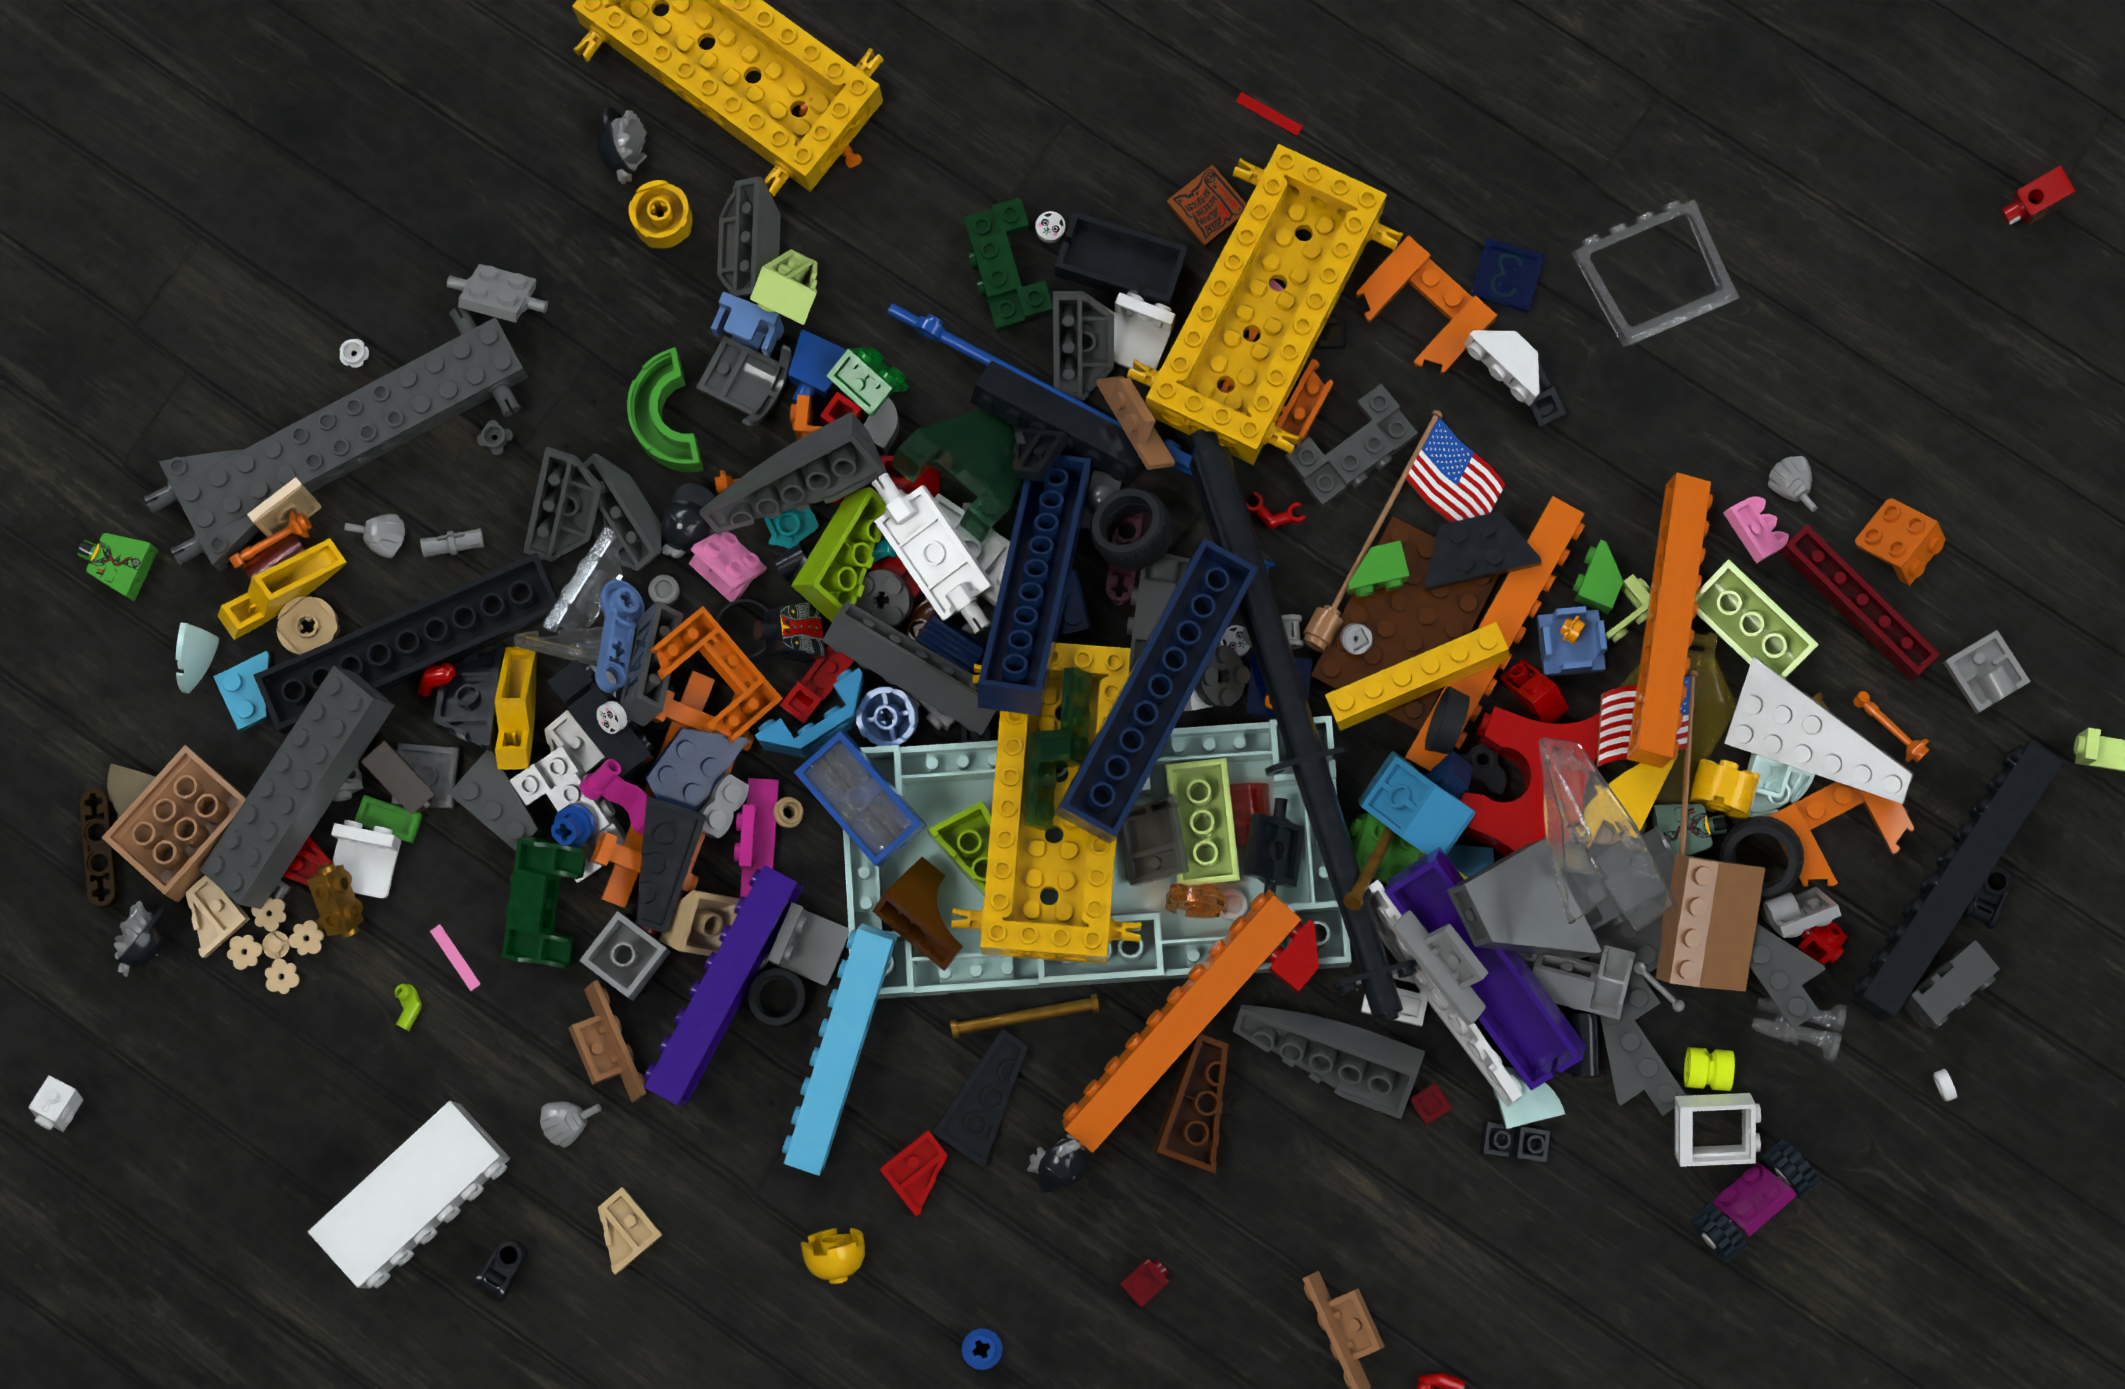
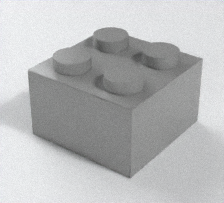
M617 911L579 961L634 1001L671 951Z

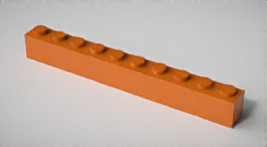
M1678 472L1665 486L1627 752L1628 760L1658 768H1663L1670 760H1674L1679 749L1676 734L1683 720V714L1679 712L1680 705L1687 691V687L1683 683L1684 676L1690 667V658L1687 657L1694 638V630L1691 629L1692 620L1695 618L1698 610L1695 595L1702 581V576L1699 575V566L1705 557V548L1702 545L1709 529V521L1706 520V515L1713 500V495L1710 494V481Z
M1552 496L1527 540V543L1540 556L1542 565L1509 572L1478 629L1497 622L1508 648H1510L1512 642L1519 644L1527 630L1522 624L1527 616L1533 618L1542 602L1538 601L1537 598L1542 590L1548 592L1556 576L1551 573L1556 564L1563 566L1571 550L1567 549L1566 546L1571 538L1577 541L1585 527V524L1580 522L1585 513ZM1510 659L1444 687L1441 695L1448 686H1451L1470 697L1466 720L1454 747L1460 749L1468 735L1463 729L1468 720L1473 723L1475 722L1483 708L1478 704L1483 694L1488 697L1490 696L1497 683V680L1493 678L1498 668L1504 671ZM1441 695L1404 758L1414 765L1416 770L1425 775L1448 755L1425 750L1428 728Z
M1270 889L1265 894L1260 893L1254 898L1250 904L1252 909L1245 917L1239 916L1229 928L1231 932L1223 941L1219 939L1213 944L1208 952L1210 956L1203 964L1197 963L1190 970L1187 976L1189 979L1182 987L1177 986L1171 991L1167 997L1168 1003L1161 1011L1157 1009L1149 1016L1145 1029L1140 1034L1135 1033L1129 1038L1125 1045L1127 1049L1120 1057L1114 1056L1105 1066L1104 1071L1106 1072L1098 1081L1094 1079L1088 1084L1083 1092L1085 1096L1078 1104L1074 1102L1066 1109L1063 1114L1064 1119L1062 1120L1064 1129L1092 1153L1302 920L1297 912Z

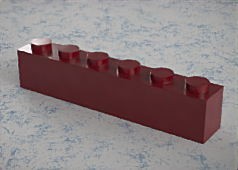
M1808 524L1779 552L1910 682L1919 676L1940 655Z

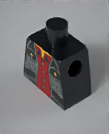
M808 601L779 606L764 612L763 621H757L753 626L754 637L766 640V649L770 656L801 663H811L825 657L821 612Z

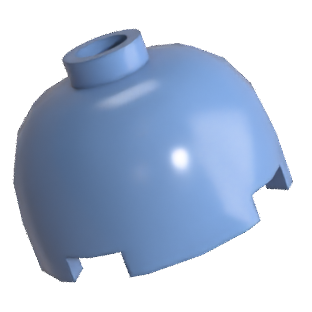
M881 686L869 691L862 699L860 706L856 710V723L861 735L867 737L870 742L877 744L876 746L899 745L906 742L914 734L919 723V709L915 699L907 691L895 686Z

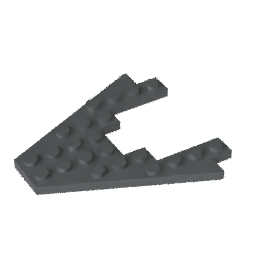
M1622 840L1576 872L1586 890L1635 865L1641 859L1633 845ZM1669 891L1656 898L1659 903L1644 912L1638 908L1629 913L1631 919L1616 927H1614L1613 923H1610L1593 931L1602 951L1588 956L1589 962L1600 964L1604 946L1607 945L1635 952L1633 967L1637 962H1642L1649 973L1657 969L1662 941L1663 910L1667 909ZM1756 924L1750 969L1792 1029H1795L1820 1012L1802 985L1825 971L1826 968L1818 961L1759 924ZM1632 967L1620 1020L1600 1015L1618 1104L1622 1106L1645 1090L1660 1114L1664 1116L1675 1108V1096H1686V1094L1635 1021L1661 1003L1643 978L1644 976L1636 974Z

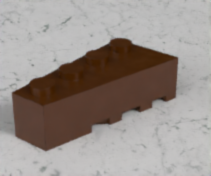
M1199 1034L1192 1041L1152 1152L1208 1173L1216 1174V1155L1219 1145L1220 1115L1222 1114V1095L1228 1053L1227 1043L1203 1034Z

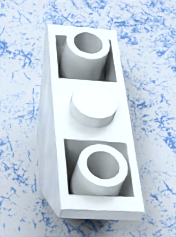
M1473 330L1464 343L1468 353L1474 359L1481 360L1489 368L1490 374L1496 380L1503 381L1518 401L1525 402L1530 406L1540 393L1538 352L1516 331Z

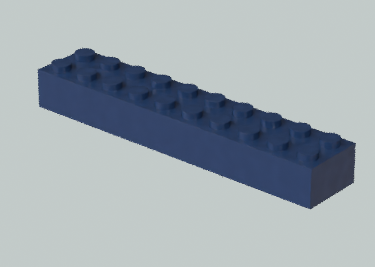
M1060 454L1043 481L1024 480L978 680V708L1041 716L1090 486V458Z
M1205 538L1202 539L1054 814L1109 844L1117 837L1253 580L1258 567Z

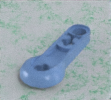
M619 579L609 581L600 593V607L605 620L595 680L599 688L606 693H614L626 684L635 628L637 627L639 617L645 613L644 603L638 591L628 582ZM606 671L614 675L616 684L608 680Z

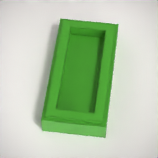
M364 795L354 821L362 823L363 828L374 831V826L393 830L392 835H395L402 841L413 844L423 815L417 812L411 815L405 808Z

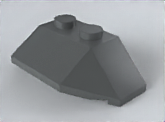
M759 176L735 181L732 188L734 191L727 199L719 217L717 276L728 289L729 294L739 298L752 295L762 266L779 257L781 214L763 178Z
M1053 291L1054 388L1077 400H1085L1097 386V379L1105 378L1114 369V312L1084 291Z
M546 447L523 553L529 555L538 553L542 559L553 562L561 555L574 550L591 539L603 486L577 456Z
M597 453L592 454L583 464L603 486L592 535L609 562L640 571L660 554L661 522L628 473Z

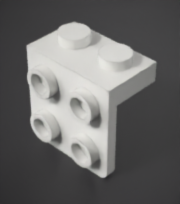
M1119 292L1114 312V363L1133 369V361L1136 359L1156 370L1175 325L1176 314L1171 312L1172 309L1160 303H1155V305L1146 303L1141 296L1128 292L1127 295Z
M345 820L344 825L334 823L331 835L337 838L338 841L332 862H334L335 866L343 864L345 870L351 874L353 893L381 899L386 898L389 894L401 839L392 835L393 830L384 827L374 826V831L362 829L363 824L355 821Z

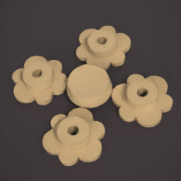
M269 896L261 909L253 907L251 909L252 914L256 917L255 925L258 927L264 926L267 931H270L265 936L262 945L254 942V938L251 935H245L243 938L235 936L230 940L229 945L231 949L228 950L227 957L233 960V965L236 969L243 970L248 965H257V957L264 951L268 957L276 959L273 961L272 967L265 970V976L268 978L266 981L267 989L272 992L279 991L281 994H287L290 988H294L299 984L300 978L295 973L296 965L293 963L287 964L281 958L288 953L290 946L297 948V952L300 955H306L308 952L311 954L319 953L322 948L320 941L324 939V933L318 930L317 923L312 920L306 921L303 925L296 924L293 927L294 933L289 938L284 933L276 931L279 923L286 920V914L283 912L285 910V903L282 899H272Z

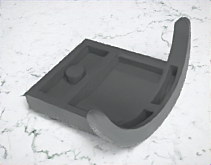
M724 336L696 388L699 392L748 415V417L742 420L743 424L756 426L771 412L786 384L791 365V349L789 346L783 345L780 360L777 362Z
M1167 794V797L1132 807L1120 830L1130 886H1138L1189 872L1178 813L1179 804L1177 796L1174 794Z

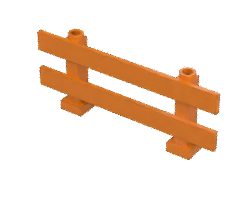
M691 671L679 702L673 700L675 693L667 690L663 711L652 719V721L657 723L664 722L665 719L671 721L657 759L680 727L706 731L702 727L711 721L714 716L704 713L703 709L714 684V679ZM734 693L731 703L738 697L736 693ZM745 731L742 736L747 738L748 741L742 749L748 751L753 743L754 734L750 733V731ZM735 760L732 762V764L727 769L725 774H730ZM647 783L644 789L645 794L656 798ZM630 824L622 845L616 843L618 836L608 832H601L590 859L591 862L601 866H607L608 862L615 864L601 899L625 908L636 878L640 874L643 835L636 832L632 824ZM702 833L696 845L677 903L680 901L683 892L690 893L696 888L698 877L692 874L691 871L706 836Z

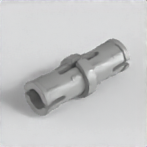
M481 528L457 533L448 531L446 535L420 539L424 558L447 553L456 555L458 551L484 547Z

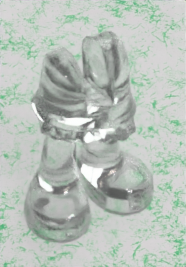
M1771 998L1758 999L1756 1007L1760 1010L1777 1014L1776 1022L1755 1018L1752 1027L1754 1030L1780 1039L1785 1043H1788L1789 1040L1795 1046H1797L1798 1040L1817 1045L1822 1048L1823 1056L1827 1061L1835 1062L1842 1034L1815 1030L1803 1026L1792 1029ZM1837 1004L1831 1010H1819V1013L1806 1021L1842 1032L1846 1019L1847 1005Z

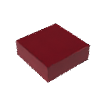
M1436 1082L1409 1098L1425 1126L1453 1109Z

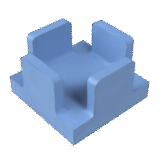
M723 292L719 300L720 308L711 326L713 335L720 338L724 329L725 332L733 335L731 339L757 352L761 348L763 355L770 357L776 341L781 339L784 332L779 313L764 311L757 304Z
M1586 606L1556 609L1553 614L1538 615L1536 617L1543 675L1549 677L1606 670L1604 653L1607 651L1604 620H1600L1599 609L1587 610ZM1577 615L1580 616L1579 620L1586 623L1580 637L1574 645L1568 641L1563 642L1564 636L1559 632L1566 619L1569 617L1574 620Z

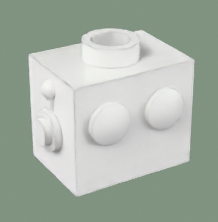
M49 1075L28 1108L36 1117L34 1121L48 1130L54 1127L64 1132L83 1099L76 1089Z

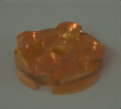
M1171 884L1170 891L1166 894L1165 907L1174 914H1177V908L1185 910V917L1216 918L1219 917L1221 910L1224 914L1228 912V897L1219 893V887L1213 884H1201L1200 888H1188L1184 884Z

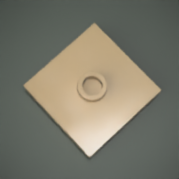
M295 477L247 515L267 537H270L289 526V514L291 511H295L297 514L304 513L309 518L321 509L322 506Z

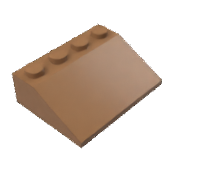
M184 745L101 838L164 895L179 902L186 895L185 892L203 876L204 873L200 871L202 865L247 797L188 746Z
M1675 854L1656 979L1671 984L1700 988L1746 991L1764 880V867Z

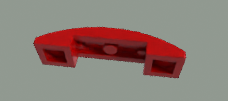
M828 645L825 648V657L816 660L801 682L798 681L780 706L805 724L834 691L833 684L838 682L836 680L837 676L850 669L856 661L843 653L834 651Z

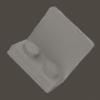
M791 903L767 960L771 964L788 969L795 974L827 986L848 940L849 928L808 912L800 905Z

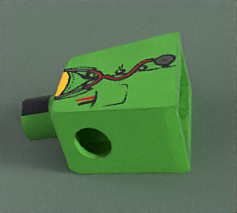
M104 533L98 545L84 540L79 546L78 556L90 561L86 572L135 602L158 549L145 541Z

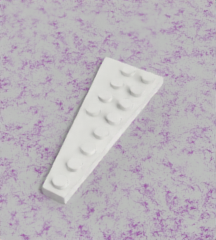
M1376 880L1368 886L1366 891L1381 940L1398 963L1413 960L1414 957L1392 931V926L1402 915L1384 892L1385 888L1379 880ZM1418 964L1415 967L1417 973L1410 976L1412 981L1423 992L1429 1004L1509 1108L1522 1097L1520 1083L1512 1074H1508L1502 1065L1501 1058L1490 1047L1476 1024L1466 1025Z

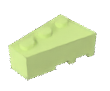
M790 249L762 266L750 300L757 302L758 307L764 311H775L804 325L817 293V289H815L817 285V280H815L817 276V261Z

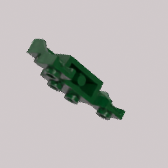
M1021 197L992 205L990 210L965 216L964 223L972 247V251L968 252L972 270L978 268L981 278L976 280L980 297L986 296L996 333L1015 328L1030 319L1053 312V305L1046 281L1022 287L1008 241V235L1029 229Z
M532 836L518 838L514 871L510 878L511 892L510 900L506 907L507 921L501 958L516 962L549 965L562 969L571 967L575 937L554 932L561 876L575 879L583 878L587 847L575 844L564 846L558 842Z

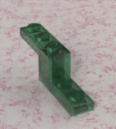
M1075 667L1064 668L1061 729L1029 732L1025 825L1039 830H1053V818L1055 816L1054 795L1057 784L1056 768L1080 766L1089 750L1091 673Z

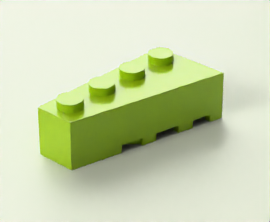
M871 487L860 488L845 496L791 585L831 622H833L836 614L846 601L855 605L857 598H861L865 587L862 585L866 570L871 569L874 560L872 552L875 543L880 541L882 535L874 521L885 513V506L887 504Z
M982 800L927 830L930 838L984 896L991 815Z

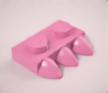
M1749 497L1723 513L1757 564L1780 551L1787 544L1789 535L1781 531L1772 532L1776 526L1777 517L1771 514H1760L1765 508V499Z

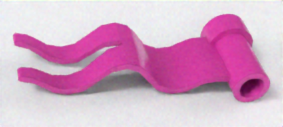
M607 759L594 773L588 774L580 782V791L590 800H598L603 796L607 800L624 807L629 814L632 827L636 832L643 835L646 794L638 786L630 784L618 775L621 773L620 764L614 759Z

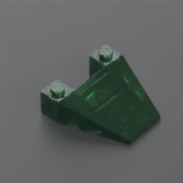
M981 409L917 429L898 447L891 462L895 469L914 484L937 461L971 490L978 498L967 508L959 524L981 543L1001 525L1021 482V479H1016L1013 471V460L1015 459L1013 445H1016L1013 430L1015 427Z

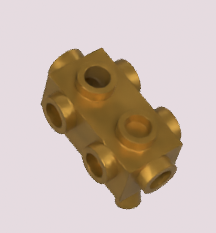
M334 862L317 867V873L308 878L307 883L320 918L315 921L318 925V930L323 931L325 929L327 936L341 934L342 938L358 933V925L364 921L361 914L363 906L353 893L351 874L345 870L343 864L335 866Z

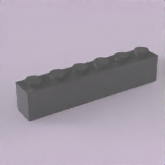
M846 601L838 611L823 639V642L828 644L834 651L845 654L855 660L861 667L870 669L882 676L886 682L906 690L913 698L928 703L936 708L940 714L950 716L963 724L969 731L983 735L997 710L978 708V683L973 684V675L849 601Z

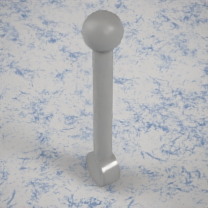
M1637 962L1634 965V972L1638 975L1642 974L1672 1003L1675 1011L1680 1012L1684 1009V1002L1672 996L1647 972L1644 963Z

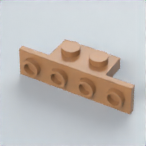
M1124 376L1097 379L1096 384L1147 470L1174 466L1175 461L1154 428L1156 420L1131 379L1124 378Z
M599 980L593 981L584 991L595 1017L573 1024L568 1029L592 1085L620 1075L631 1102H636L646 1094V1088H644L646 1085L645 1079L640 1072H637L633 1063V1051L628 1044H625L621 1034V1023L610 1009L608 992L604 987H601Z
M1319 1271L1302 1278L1305 1283V1294L1314 1303L1318 1312V1323L1327 1332L1331 1341L1330 1348L1332 1354L1340 1361L1344 1370L1346 1385L1349 1389H1370V1383L1359 1358L1378 1351L1385 1346L1359 1288L1331 1299Z

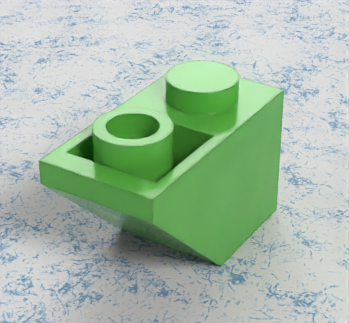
M1600 539L1596 548L1590 546L1584 563L1588 564L1585 575L1579 573L1572 590L1577 592L1574 601L1609 614L1614 606L1623 579L1607 542Z
M1401 540L1374 546L1369 549L1348 583L1346 589L1348 595L1356 594V597L1359 598L1373 594V589L1385 587L1386 591H1390L1404 586L1403 583L1408 581L1410 575Z

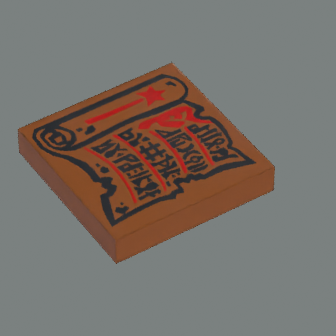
M1213 164L1166 202L1169 208L1204 248L1237 223L1247 205Z

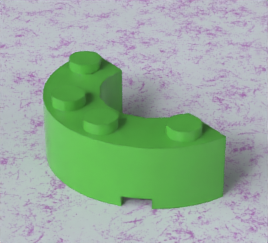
M676 347L671 348L647 361L642 366L643 369L635 381L633 380L627 399L628 419L641 447L653 460L676 471H704L699 445L694 433L681 434L673 431L662 420V409L666 399L676 389L686 385L680 356Z

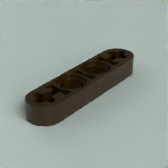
M92 788L86 790L80 798L87 896L92 904L101 908H108L116 903L119 896L116 853L103 839L93 841L90 831L96 825H103L106 832L113 825L112 806L107 793ZM94 796L102 800V804L97 805V815L104 816V820H89V817H95V809L88 806L89 802L94 800ZM99 855H105L108 858L107 868L101 872L95 871L93 868L94 859ZM109 876V880L103 879V886L105 889L110 890V895H106L105 901H103L101 898L96 897V892H100L102 887L100 881H94V877L104 878Z

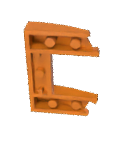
M1408 235L1356 292V296L1358 298L1365 295L1370 311L1364 313V317L1370 323L1408 283L1414 287L1450 322L1420 353L1413 364L1422 368L1424 360L1442 365L1440 373L1444 374L1467 351L1464 343L1473 330H1487L1495 322L1497 314L1476 295L1472 297L1430 259L1431 255Z
M1249 329L1248 338L1245 339L1254 342L1258 331ZM1313 358L1287 406H1283L1275 422L1276 427L1300 437L1294 448L1306 438L1333 385L1332 380H1329L1324 385L1314 372L1320 364ZM1222 380L1218 382L1217 388L1221 392L1228 393L1234 389V385L1229 380Z
M704 606L650 649L651 653H656L661 667L657 672L661 680L699 650L738 695L732 703L702 727L709 733L715 730L727 736L730 743H733L783 699Z
M1834 782L1769 817L1777 818L1788 824L1801 840L1804 850V864L1798 878L1803 887H1808V880L1827 879V886H1834L1838 882L1810 830L1864 803L1890 852L1894 855L1900 849L1896 842L1906 828L1910 832L1914 830L1903 805L1881 796ZM1778 840V842H1779L1781 848L1783 849V851H1784L1786 857L1788 858V854H1787V851H1786L1785 847H1784L1783 844Z

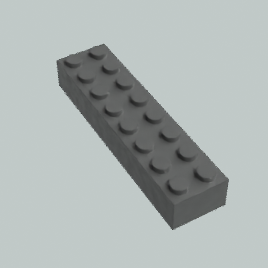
M333 666L202 865L200 871L237 904L261 909L395 705L355 672Z

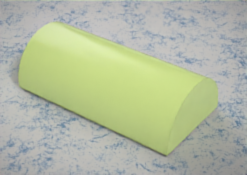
M1730 559L1696 592L1695 602L1698 603L1696 614L1749 664H1751L1752 657L1756 656L1776 673L1778 672L1786 678L1819 645Z
M1219 758L1165 765L1168 794H1174L1178 799V813L1189 872L1177 875L1178 888L1203 889L1240 882L1227 759Z

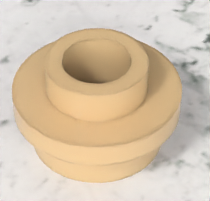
M784 797L775 804L773 815L780 826L792 828L802 821L804 810L797 799ZM784 808L791 810V818L785 817L783 813Z

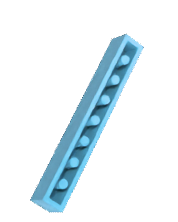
M862 923L857 928V931L852 930L846 945V948L851 949L848 960L843 959L840 964L837 977L841 978L838 990L833 989L828 1002V1007H831L832 1011L829 1019L824 1018L818 1036L823 1037L820 1049L815 1047L809 1063L810 1066L814 1067L811 1078L805 1077L800 1094L805 1096L802 1107L796 1106L791 1120V1124L796 1126L793 1135H787L783 1145L782 1153L787 1154L784 1161L786 1165L818 1176L825 1168L898 935Z

